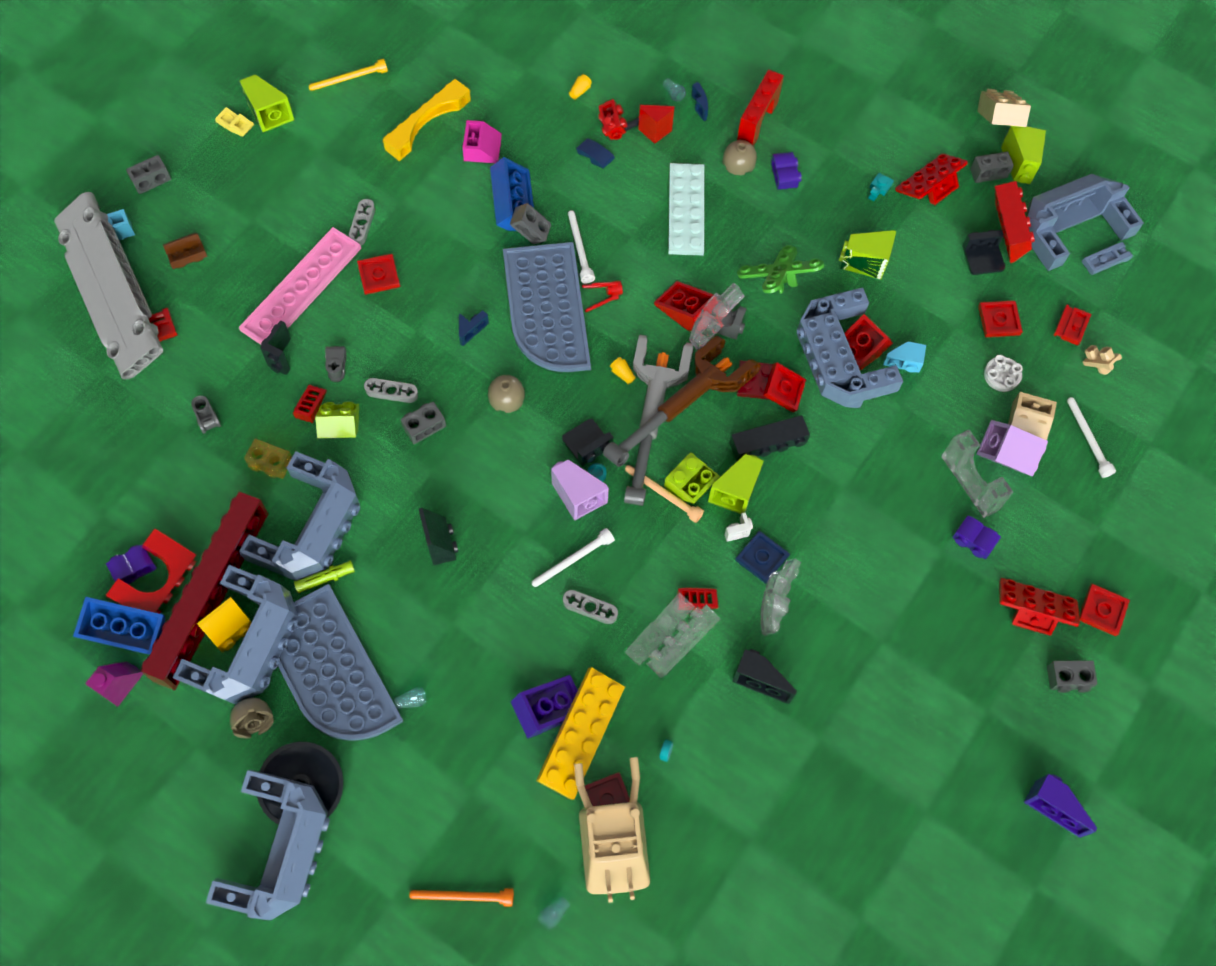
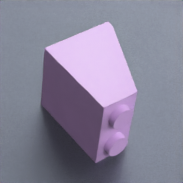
M991 420L976 455L1033 476L1038 469V463L1046 450L1048 441L1012 425Z
M570 460L560 461L551 468L552 485L574 521L608 503V486Z

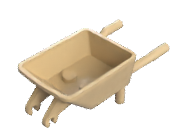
M638 757L630 758L632 776L630 801L592 806L584 786L582 763L574 764L576 786L585 807L579 812L586 888L591 894H607L608 903L613 902L612 894L629 892L630 900H635L633 891L644 889L650 884L643 809L641 804L637 802L640 783Z

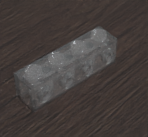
M707 604L701 609L696 607L689 614L692 618L688 622L685 620L676 627L678 632L674 636L670 634L662 642L664 646L660 650L656 648L648 656L650 660L646 664L660 678L665 676L720 620Z

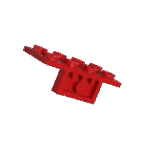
M940 154L918 172H915L910 178L903 181L895 190L917 199H922L928 194L930 204L936 205L959 188L957 172L966 166L968 162L958 157Z
M1000 578L999 603L1017 609L1012 618V625L1049 636L1052 635L1058 621L1075 627L1079 626V610L1076 599L1062 596L1052 591L1035 588L1032 585L1018 583L1012 579Z

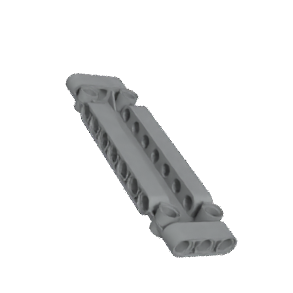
M85 192L79 195L55 218L54 222L60 233L58 240L61 245L66 247L65 258L99 338L107 348V356L114 359L121 378L131 379L162 354L163 348L157 337L158 327L148 320L152 313L115 230L108 222V215L100 211L94 194Z

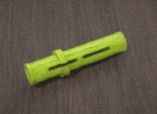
M351 560L343 564L335 567L333 565L329 566L327 570L294 581L296 591L300 593L331 580L337 581L339 577L354 573L355 569Z

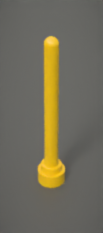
M380 59L374 63L375 65L312 83L308 88L314 91L373 72L386 73L388 70L384 59Z

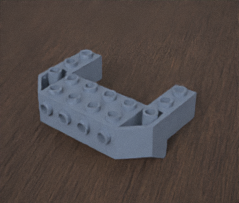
M1090 174L1032 198L1025 216H1029L1031 227H1028L1029 232L1033 231L1035 242H1032V249L1047 271L1062 266L1070 255L1056 234L1057 232L1102 214L1121 241L1137 234L1144 222L1125 198V194L1130 188L1128 185Z
M863 287L811 300L796 332L821 395L850 408H860L864 400L898 392L903 383L897 365L861 374L839 320L865 314L869 301Z
M295 451L286 467L290 476L318 487L323 492L296 543L293 545L283 540L278 547L248 535L239 553L248 562L297 581L324 571L332 564L334 552L341 547L342 537L350 530L353 517L357 516L360 511V503L347 470L332 460L327 459L326 463Z
M229 565L220 584L232 591L247 596V598L260 605L228 672L212 667L210 671L182 659L173 678L236 705L243 699L252 698L263 693L264 689L268 687L271 680L270 676L279 665V657L288 646L289 636L296 629L299 616L291 593L286 588L261 575L256 576Z
M250 769L247 770L241 792L281 802L280 809H283L263 878L257 888L215 878L212 881L206 903L248 914L247 917L272 920L299 904L303 897L308 896L311 884L307 883L309 875H314L317 866L314 858L316 853L321 852L324 840H320L323 831L327 832L330 819L327 818L328 811L314 786Z

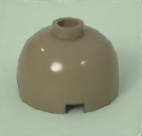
M736 140L726 147L722 163L726 166L728 172L734 175H745L746 172H751L755 168L757 153L750 142Z
M501 375L491 382L488 388V400L495 410L511 413L522 406L525 399V390L518 378L511 375Z
M259 698L243 699L233 707L230 714V726L234 735L239 738H252L251 734L259 731L258 735H261L270 729L274 722L270 707Z

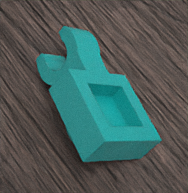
M878 173L870 185L872 190L868 199L875 201L879 194L885 196L893 185L894 180Z

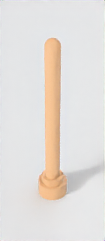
M627 465L625 471L633 476L635 468ZM645 476V485L687 512L690 520L695 523L699 521L704 513L703 509L698 506H690Z

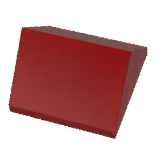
M640 105L638 130L654 144L672 131L674 106Z

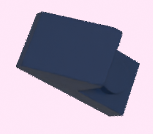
M483 310L479 314H475L470 322L459 313L460 345L464 346L489 324L488 314Z

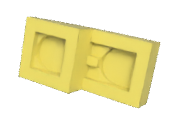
M227 107L215 118L219 125L240 136H244L254 126V123L241 114H235Z

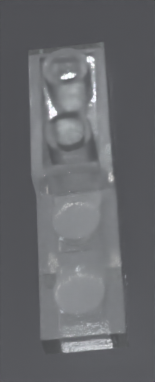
M735 283L722 295L715 293L698 315L689 338L697 351L705 346L724 326L721 320L745 297L739 286Z
M796 558L786 561L782 570L771 573L767 582L761 605V632L764 636L774 634L779 630L780 621L789 610L788 605L791 600L785 595L789 593L791 589L790 584L799 573L798 568L801 562Z
M679 593L654 622H651L625 653L640 666L674 633L695 606Z

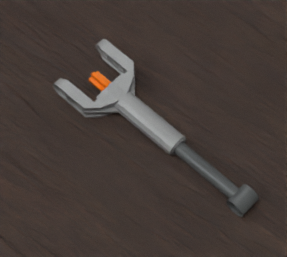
M639 335L633 361V371L640 380L648 385L640 427L658 413V407L664 403L666 389L677 386L687 380L694 343L686 342L683 347L679 371H675V369L667 368L669 355L665 352H662V354L658 353L656 366L647 364L643 366L647 351V336ZM659 427L640 441L632 485L626 488L624 503L644 505L646 489H643L652 440L657 437Z

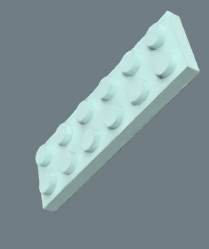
M670 163L668 254L704 256V164Z

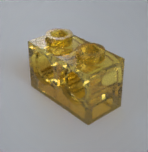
M254 439L244 459L250 469L254 471L261 470L272 478L277 476L283 479L287 472L286 467L292 456L287 450ZM263 455L260 459H256L257 456ZM275 462H280L278 465L273 466Z

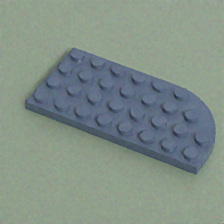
M568 242L503 249L512 332L521 352L535 364L552 371L576 372L591 370L574 243Z
M327 584L295 601L294 605L299 616L298 624L289 636L287 648L282 651L279 657L278 667L307 720L316 729L328 736L350 741L378 736L404 722L330 585Z

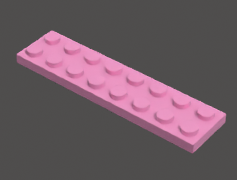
M332 227L239 326L240 331L261 345L262 341L270 335L273 326L278 324L280 320L285 322L288 329L362 249L361 245Z

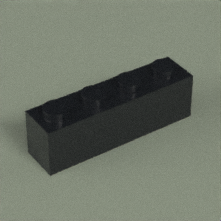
M801 415L731 434L729 443L735 459L738 461L745 454L765 457L775 451L783 452L793 446L801 447L808 442L810 433Z

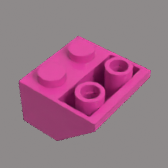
M466 120L463 141L464 161L498 162L502 133L484 121Z

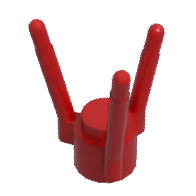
M621 281L582 285V288L606 287L607 295H611V297L585 309V312L594 310L612 300L619 299L618 295L623 294Z

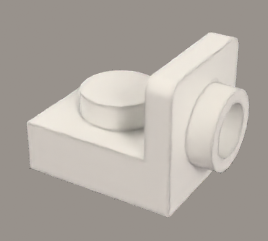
M746 512L741 513V524L734 523L726 528L725 538L727 542L749 537L753 525L751 519L747 518Z

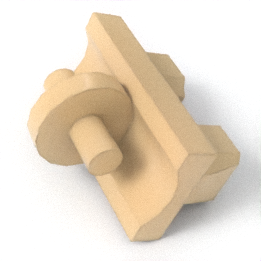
M1091 345L1085 350L1087 358L1083 360L1084 366L1096 367L1100 374L1106 375L1114 369L1113 364L1115 361L1121 360L1122 357L1121 354L1113 353L1111 347H1104L1099 351L1097 346Z

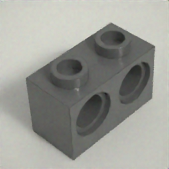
M1009 152L975 157L970 171L975 183L1008 178L1014 165Z
M159 155L126 169L139 194L171 180Z
M528 203L515 207L510 225L533 245L546 241L551 227V223Z
M434 402L426 403L415 412L407 413L400 419L404 431L413 444L446 427L445 418ZM430 415L435 416V417L432 418V419H428V418H427V417L430 416ZM414 424L418 425L416 428H411Z
M1053 661L1047 666L1050 690H1058L1059 693L1078 690V692L1083 693L1091 691L1093 687L1098 685L1094 661ZM1079 673L1085 677V681L1080 678ZM1059 674H1062L1066 681L1061 680Z

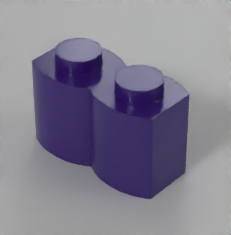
M793 152L773 154L771 166L777 190L798 188L802 177L801 172H798L797 157L794 156Z
M967 515L952 538L959 546L969 548L976 557L986 559L1001 536L994 530L984 526L977 519Z
M142 545L132 546L125 554L115 555L106 563L114 581L116 582L119 578L128 585L157 569L150 554L142 548Z

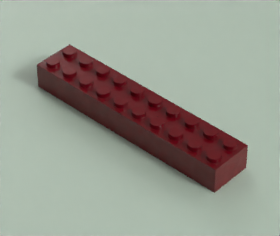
M238 492L237 496L231 500L230 509L227 514L223 515L221 525L218 531L213 533L211 544L208 549L204 550L199 566L194 568L189 584H186L183 588L180 601L174 605L170 619L164 623L161 636L155 640L149 658H146L142 664L141 672L154 683L174 691L177 689L180 681L174 679L173 676L181 660L184 659L191 662L205 636V632L197 623L222 604L229 589L220 584L228 566L241 568L244 562V558L239 553L248 535L257 538L269 515L260 499Z

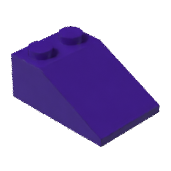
M571 675L520 692L510 701L527 739L563 724L578 691Z
M1047 774L1034 782L1024 803L1079 838L1096 832V825L1071 789L1062 782L1060 777L1054 774Z

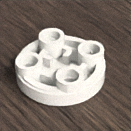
M997 355L986 365L984 378L993 389L1008 392L1015 389L1020 383L1023 368L1021 364L1016 363L1014 360L1003 355Z

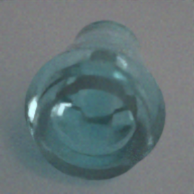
M669 78L663 82V87L667 90L673 101L678 102L685 97L686 91L683 86Z
M415 687L395 697L397 709L422 707L423 704L427 703L426 694L422 687Z
M561 896L557 901L540 911L539 921L548 930H551L553 927L556 928L566 910L570 907V904Z

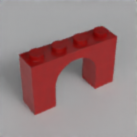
M768 69L741 117L737 140H745L753 146L755 145L765 113L772 114L778 104L784 75Z
M154 529L142 545V548L165 563L168 569L166 584L155 592L146 593L136 590L118 578L105 597L115 604L160 614L161 611L158 608L162 603H168L173 596L170 593L173 587L176 586L178 588L185 579L182 576L185 570L190 571L197 561L194 560L195 553L159 530Z

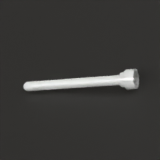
M570 210L568 217L582 268L580 273L581 282L585 284L591 283L595 280L594 271L588 266L575 212Z
M1072 397L1068 398L1067 403L1100 464L1098 471L1101 477L1105 478L1113 475L1116 472L1114 465L1106 461L1075 399Z
M607 528L599 532L600 534L597 536V539L532 580V586L537 587L600 545H609L615 541L613 535Z

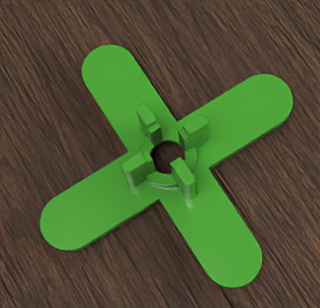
M787 245L780 250L774 264L745 265L738 270L737 275L742 279L767 276L762 286L763 292L773 293L779 290V293L782 294L784 292L783 283H788L791 287L798 286L797 273L819 271L824 268V262L817 258L810 261H794L798 253L797 248Z

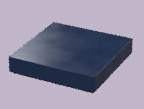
M758 531L736 557L735 561L763 583L767 584L790 556V553L761 531Z

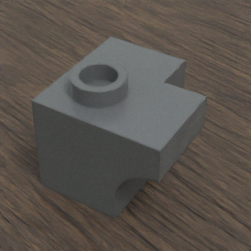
M740 306L736 311L723 309L716 333L737 340L738 334H742L744 331L745 323H743L747 308Z

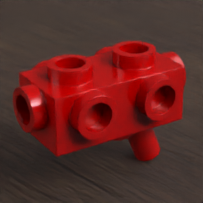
M612 99L598 106L600 111L598 116L604 125L602 127L604 135L608 136L611 140H618L622 138V134L626 133L625 128L628 125L625 118L621 116L624 113L622 106Z

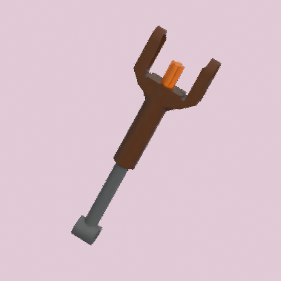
M715 336L695 352L696 377L657 409L658 413L619 445L615 442L609 443L605 447L603 455L618 467L624 465L629 457L628 451L663 422L672 421L709 389L720 392L738 391L759 372L761 364L754 359L748 360L727 377L724 372L732 366L729 358L722 359L715 366L709 363L722 352L725 345L723 338Z

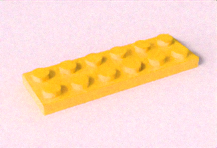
M592 667L588 668L536 779L537 782L570 800L575 799L578 789L575 781L574 764L582 763L583 775L585 777L625 686Z

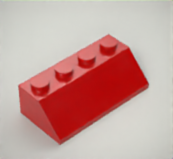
M1016 181L995 186V204L1010 263H1014L1032 250V242H1035L1033 231L1029 232L1028 228L1031 227L1030 218L1025 216V212H1027L1026 203L1021 201L1023 197L1022 188L1018 187Z

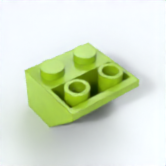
M326 402L321 405L315 416L317 438H356L359 426V404H354L353 402H344L342 404Z
M690 452L665 478L664 487L681 500L695 503L720 476Z

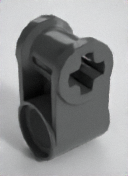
M326 347L325 367L328 377L332 382H340L345 377L346 347Z
M201 395L194 397L191 406L202 433L205 434L207 430L214 427H221L220 421L208 399ZM206 405L204 408L199 409L200 406Z

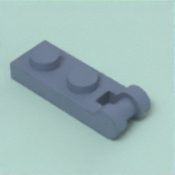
M1120 242L1085 257L1082 263L1088 272L1094 275L1121 262H1127L1133 255L1125 249V244Z

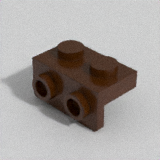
M198 233L163 244L172 269L182 268L186 264L199 262L207 257Z

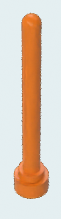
M504 888V891L500 890V893L412 890L409 892V897L411 899L489 901L499 902L504 907H513L514 889Z

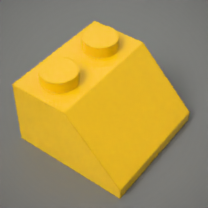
M230 597L197 624L217 648L224 652L231 649L238 639L245 637L252 622Z

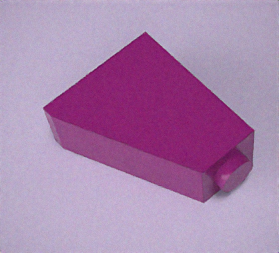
M128 661L103 665L95 670L85 684L118 707L142 677L143 673Z

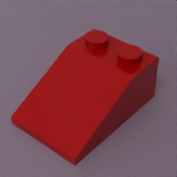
M676 281L654 302L656 307L684 329L699 334L721 313L717 295Z
M865 314L844 333L859 370H862L877 359L893 344L890 338Z

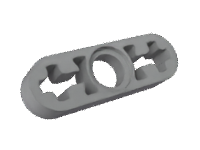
M363 199L359 202L350 228L349 238L360 245H363L367 239L375 213L372 200ZM362 219L367 221L364 225L357 224Z
M370 378L364 383L365 392L370 397L413 403L418 399V390L413 384ZM373 385H376V388L370 390V388L373 387ZM389 387L397 389L394 394H388L386 390ZM409 391L413 392V394H410V396H407L406 394L409 393Z
M569 590L563 596V605L568 610L605 624H612L617 620L618 610L612 604L575 590ZM574 596L575 601L580 603L581 599H583L581 608H578L579 603L572 602V604H569V600L567 598L571 599V597ZM587 603H594L596 609L593 612L586 611L585 605ZM599 606H602L601 611L607 613L609 610H611L612 615L614 616L606 618V614L603 612H600V615H597L599 612Z

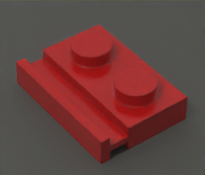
M1067 304L1053 336H1060L1061 339L1078 346L1092 314L1075 307L1073 309Z

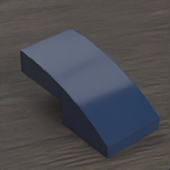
M697 82L692 86L691 96L696 101L695 111L703 121H706L708 100L702 86Z
M589 138L576 148L578 154L590 158L592 164L603 169L615 159L610 151Z

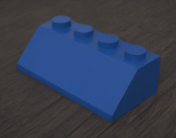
M503 157L490 167L496 225L508 231H517L510 225L515 207L528 203L534 208L529 169Z
M85 597L73 637L150 655L155 640L159 639L163 632L165 615Z

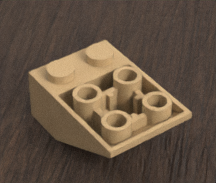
M1019 392L1013 401L1008 424L1047 440L1057 402Z

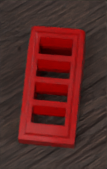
M308 385L293 411L295 418L313 423L327 390ZM314 391V392H317V393H320V394L317 396V395L311 394V392ZM311 397V398H314V399H316V400L313 401V400H309L308 398Z
M678 588L677 590L679 611L718 609L717 589ZM709 594L712 596V603H708ZM692 595H696L697 603H693ZM700 595H704V603H701ZM685 596H688L689 603H685Z

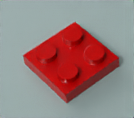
M393 254L357 261L365 295L400 287Z
M1016 301L981 302L978 307L985 337L1019 336L1022 334L1023 331Z
M776 362L772 366L763 396L787 410L795 412L798 409L806 379Z
M1091 584L1079 615V621L1117 636L1119 635L1130 600Z

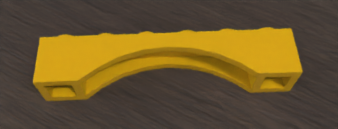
M456 79L448 83L433 98L424 103L421 108L412 113L409 118L384 137L385 150L398 161L402 160L412 151V144L419 130L431 119L441 114L461 110L471 101L470 90Z

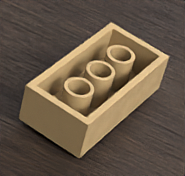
M987 89V92L981 91L977 112L991 124L1027 127L1031 105L1026 100H1023L1022 97H1019L1018 94H1015L1014 91L1004 90L1003 93H1000L995 89Z

